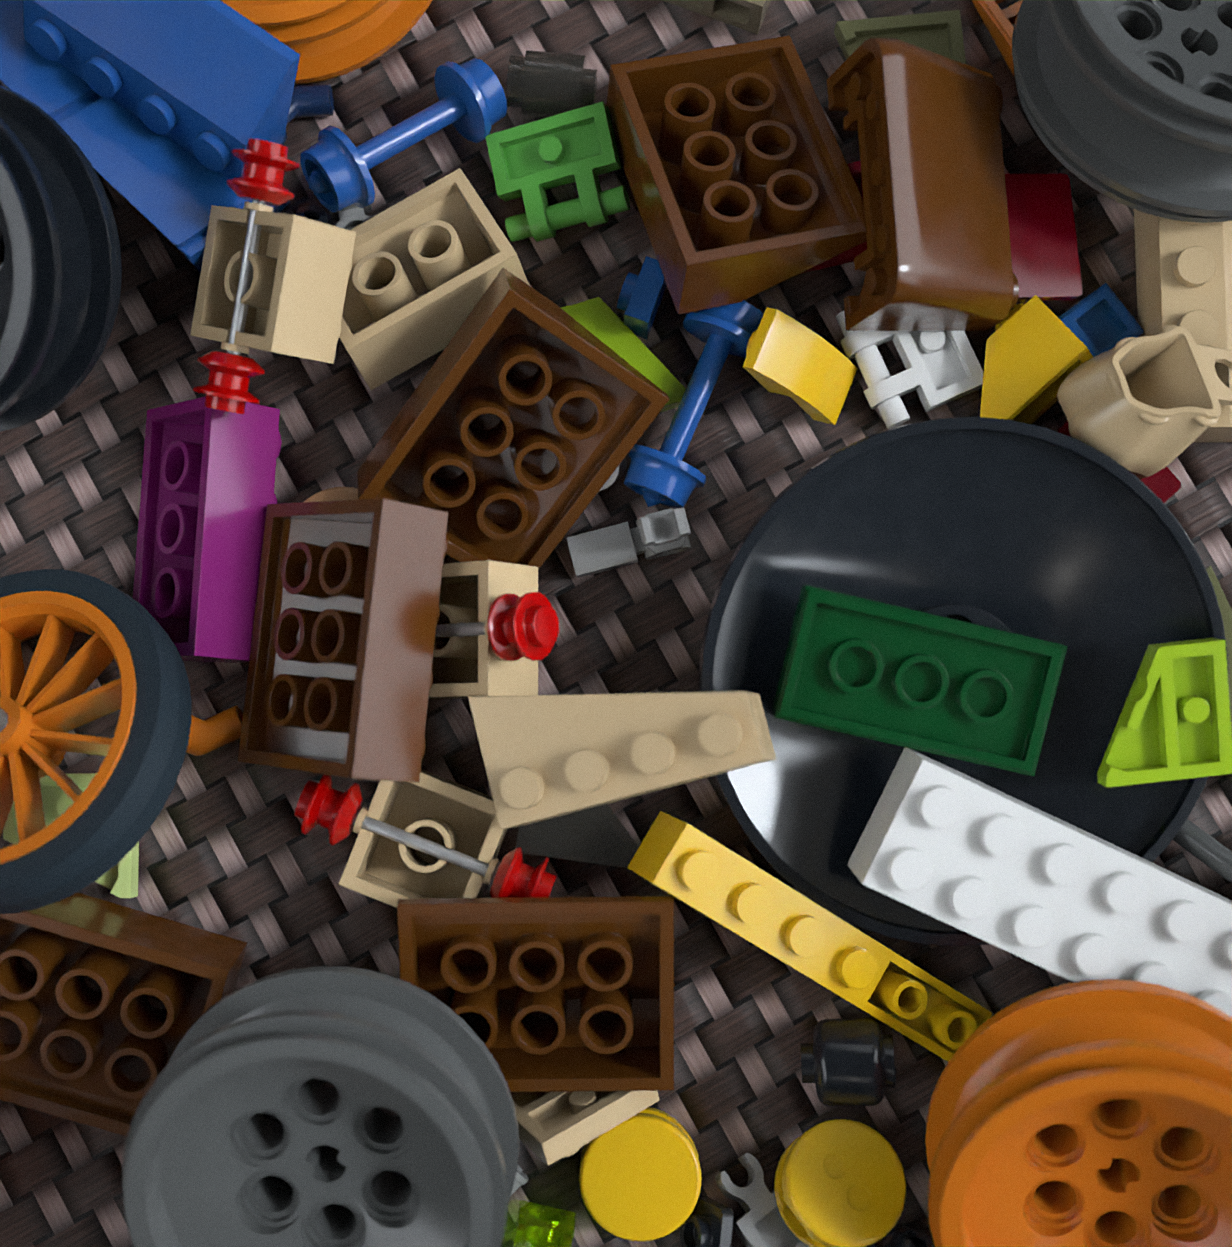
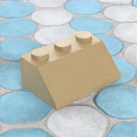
M461 168L350 230L356 232L339 338L370 390H373L445 349L502 268H505L529 285L517 253Z

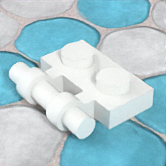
M844 311L835 316L845 336L840 343L847 358H855L868 386L864 391L871 409L878 408L887 429L894 428L910 419L901 397L916 390L925 411L928 412L982 388L983 370L964 331H846ZM893 340L906 368L905 371L890 376L877 348Z

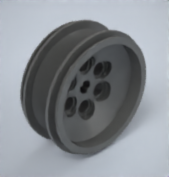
M1023 0L1015 20L1012 36L1015 84L1021 105L1030 124L1049 151L1083 182L1101 194L1138 211L1184 222L1211 223L1232 221V0Z
M344 966L310 967L268 975L226 995L210 1007L192 1025L176 1047L166 1068L149 1088L138 1107L126 1138L122 1159L123 1202L131 1241L134 1247H500L506 1226L508 1202L511 1197L518 1167L519 1127L515 1105L508 1084L497 1062L481 1039L451 1008L413 984L387 974ZM314 1078L329 1081L333 1083V1085L336 1088L325 1087L319 1084ZM377 1107H387L399 1115L390 1116L381 1112ZM263 1113L275 1116L280 1122L268 1119ZM387 1170L399 1171L405 1176H396L391 1174ZM274 1176H278V1177H280V1178H283V1179L286 1180L287 1182H283V1181H281V1180H278V1179H276ZM335 1204H341L349 1209H343Z

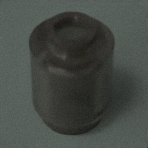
M526 50L525 56H510L506 87L507 107L521 108L522 115L550 117L595 104L597 70L586 69V55Z

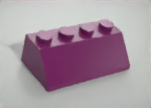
M206 396L147 410L133 599L141 604L166 631L177 647L183 661L249 662L267 504H277L274 488L276 459L279 456L282 442L279 432L280 409L246 402L244 414L226 412L204 407Z

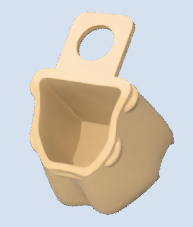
M1175 325L1165 326L1161 334L1138 338L1128 337L1120 340L1114 348L1079 365L1060 385L1057 399L1067 416L1071 437L1106 454L1140 480L1161 471L1189 447L1209 426L1217 423L1222 412L1220 404L1232 406V390L1222 383L1215 371V363L1217 362L1228 366L1232 370V350L1198 345L1186 328Z

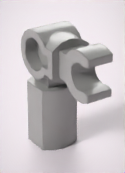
M682 507L677 509L669 508L646 514L645 517L636 520L637 527L631 529L628 522L567 537L576 577L580 578L638 563L637 555L643 553L645 559L648 560L690 549L691 544L688 535L691 534L685 509Z

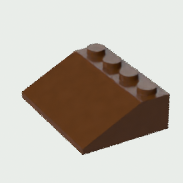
M790 35L610 65L606 105L610 110L619 158L678 314L739 303L867 241L864 201Z
M502 268L357 471L358 500L384 498L449 512L446 531L447 555L459 562L491 560L536 566L539 570L669 401V397L558 305L505 268Z
M384 498L267 504L238 761L354 779L419 783L421 762L425 753L424 734L428 698L433 682L432 661L436 625L440 616L439 596L443 559L447 551L446 531L449 512Z
M78 892L38 909L20 913L0 914V1100L127 1136L134 1115L145 1094L166 1068L180 1041L192 1025L210 1007L235 990L248 943Z
M673 896L419 898L398 900L400 979L430 993L451 1008L469 1025L497 1062L510 1092L674 1090Z

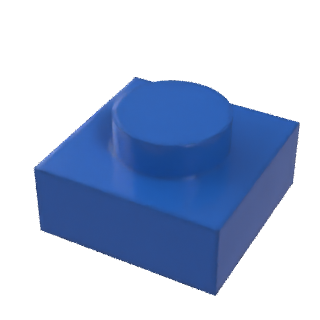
M648 256L645 257L639 275L631 272L627 274L617 302V308L625 311L624 325L636 336L648 339L667 287L658 260Z

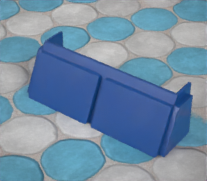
M0 0V81L8 89L21 94L51 116L80 147L94 170L166 237L200 275L211 205L244 209L245 201H252L239 198L226 184L227 180H229L219 172H214L204 167L194 155L165 135H159L151 131L140 118L112 99L95 93L84 80L56 61L42 57L31 44L24 40L23 0ZM290 201L280 206L265 205L273 207L274 213H280Z

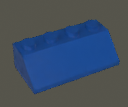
M23 0L24 40L31 44L42 57L56 61L84 80L95 93L112 99L140 118L151 131L159 135H165L190 152L207 169L219 172L228 179L241 177L244 163L232 154V149L246 150L248 139H259L281 144L284 141L300 54L221 0Z

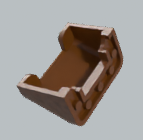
M871 37L865 40L827 79L829 111L849 112L843 117L844 131H858L867 249L854 258L855 271H866L864 285L858 296H847L843 299L846 331H986L1001 323L1007 317L1009 311L1015 307L1019 295L1018 280L1012 269L1000 126V115L1003 108L1002 91L996 85L992 74L898 39Z

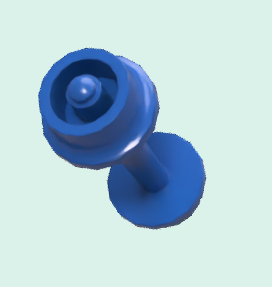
M476 58L460 65L450 61L445 62L436 68L434 76L436 92L439 98L438 102L357 147L339 128L331 125L319 132L318 142L300 154L302 171L309 189L312 190L320 203L333 213L350 205L363 209L374 203L375 190L369 170L450 124L468 141L479 143L486 139L485 137L490 134L491 126L505 117L507 113V99L503 87L492 69L485 62Z
M744 300L739 303L699 310L685 315L683 320L684 328L691 335L706 344L660 450L635 444L627 454L630 458V465L623 483L630 490L643 496L648 507L662 504L675 509L684 508L692 491L696 487L700 488L705 485L706 476L682 460L728 354L746 358L749 338L758 329L763 317V313Z

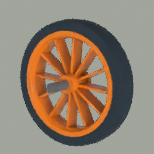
M40 569L24 571L0 578V837L13 801L19 835V843L0 849V914L25 912L58 902L87 887L118 864L140 841L163 809L179 776L189 742L192 707L190 685L185 665L177 647L161 625L141 604L114 586L96 577L76 571ZM75 632L93 635L63 667ZM40 636L25 675L21 643ZM115 659L121 678L82 694ZM120 709L114 738L67 733ZM66 752L106 756L98 772L84 791L58 767ZM48 775L74 803L46 827L39 779Z

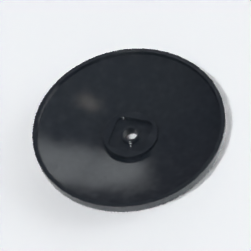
M984 417L941 418L902 425L867 436L834 452L809 468L771 502L737 546L720 579L709 609L701 645L699 692L746 691L758 693L762 702L776 760L719 774L715 777L732 813L752 844L791 885L829 912L859 927L879 934L921 944L945 946L990 944L863 885L847 866L904 747L775 718L771 714L803 584L1067 646L1034 776L916 749L912 750L1152 863L1167 848L1189 817L1205 787L1208 777L1109 788L1098 783L1097 772L1148 645L1213 637L1223 639L1226 642L1223 618L1214 587L1199 553L1184 528L1162 500L1137 476L1106 454L1075 438L1048 428L1007 419ZM1226 644L1227 671H1228V651H1227V644Z

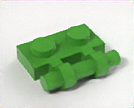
M604 101L492 133L485 137L497 196L505 202L523 197L526 212L505 218L506 231L511 242L533 237L536 242L550 239L556 236V230L584 222L589 227L608 223L609 215L624 212L631 208L629 196L624 185L604 191L600 187L598 175L622 169L610 110ZM576 182L579 198L549 206L545 190Z

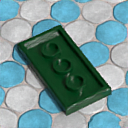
M803 584L771 714L775 718L1034 776L1067 646Z

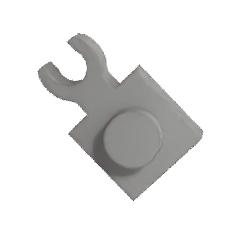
M745 1153L737 1158L748 1173V1182L745 1187L735 1186L725 1170L715 1175V1181L719 1190L727 1198L738 1202L745 1211L743 1215L733 1222V1229L745 1247H810L799 1240L785 1224L777 1207L775 1191L773 1190L770 1193L765 1186L763 1169L753 1155Z

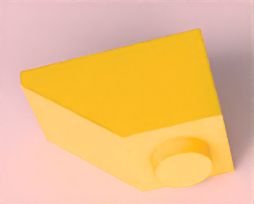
M1036 295L1025 304L1015 305L1009 311L1007 317L1001 323L995 325V332L986 340L980 417L1007 419L1032 424L1058 401L1057 392L1065 378L1079 365L1093 358L1087 346Z

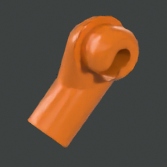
M235 705L205 720L191 715V728L186 753L202 756L239 739L243 713L240 708Z

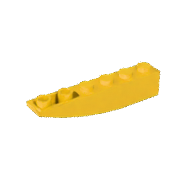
M662 811L659 812L627 866L631 871L949 1062L968 1037L992 1015V1012L690 824Z

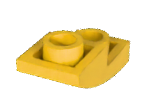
M766 307L758 329L749 338L746 348V359L742 366L768 392L791 397L813 420L835 425L858 369L838 349L811 329L778 309Z

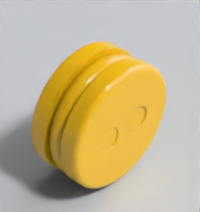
M648 1107L584 1145L579 1171L581 1196L592 1218L609 1233L630 1241L659 1239L678 1229L688 1219L697 1204L702 1177L695 1143L686 1128L666 1112Z
M833 1119L813 1126L797 1137L785 1149L777 1165L774 1191L777 1207L782 1219L791 1232L810 1247H866L885 1237L899 1220L906 1199V1179L896 1151L879 1132L858 1121Z

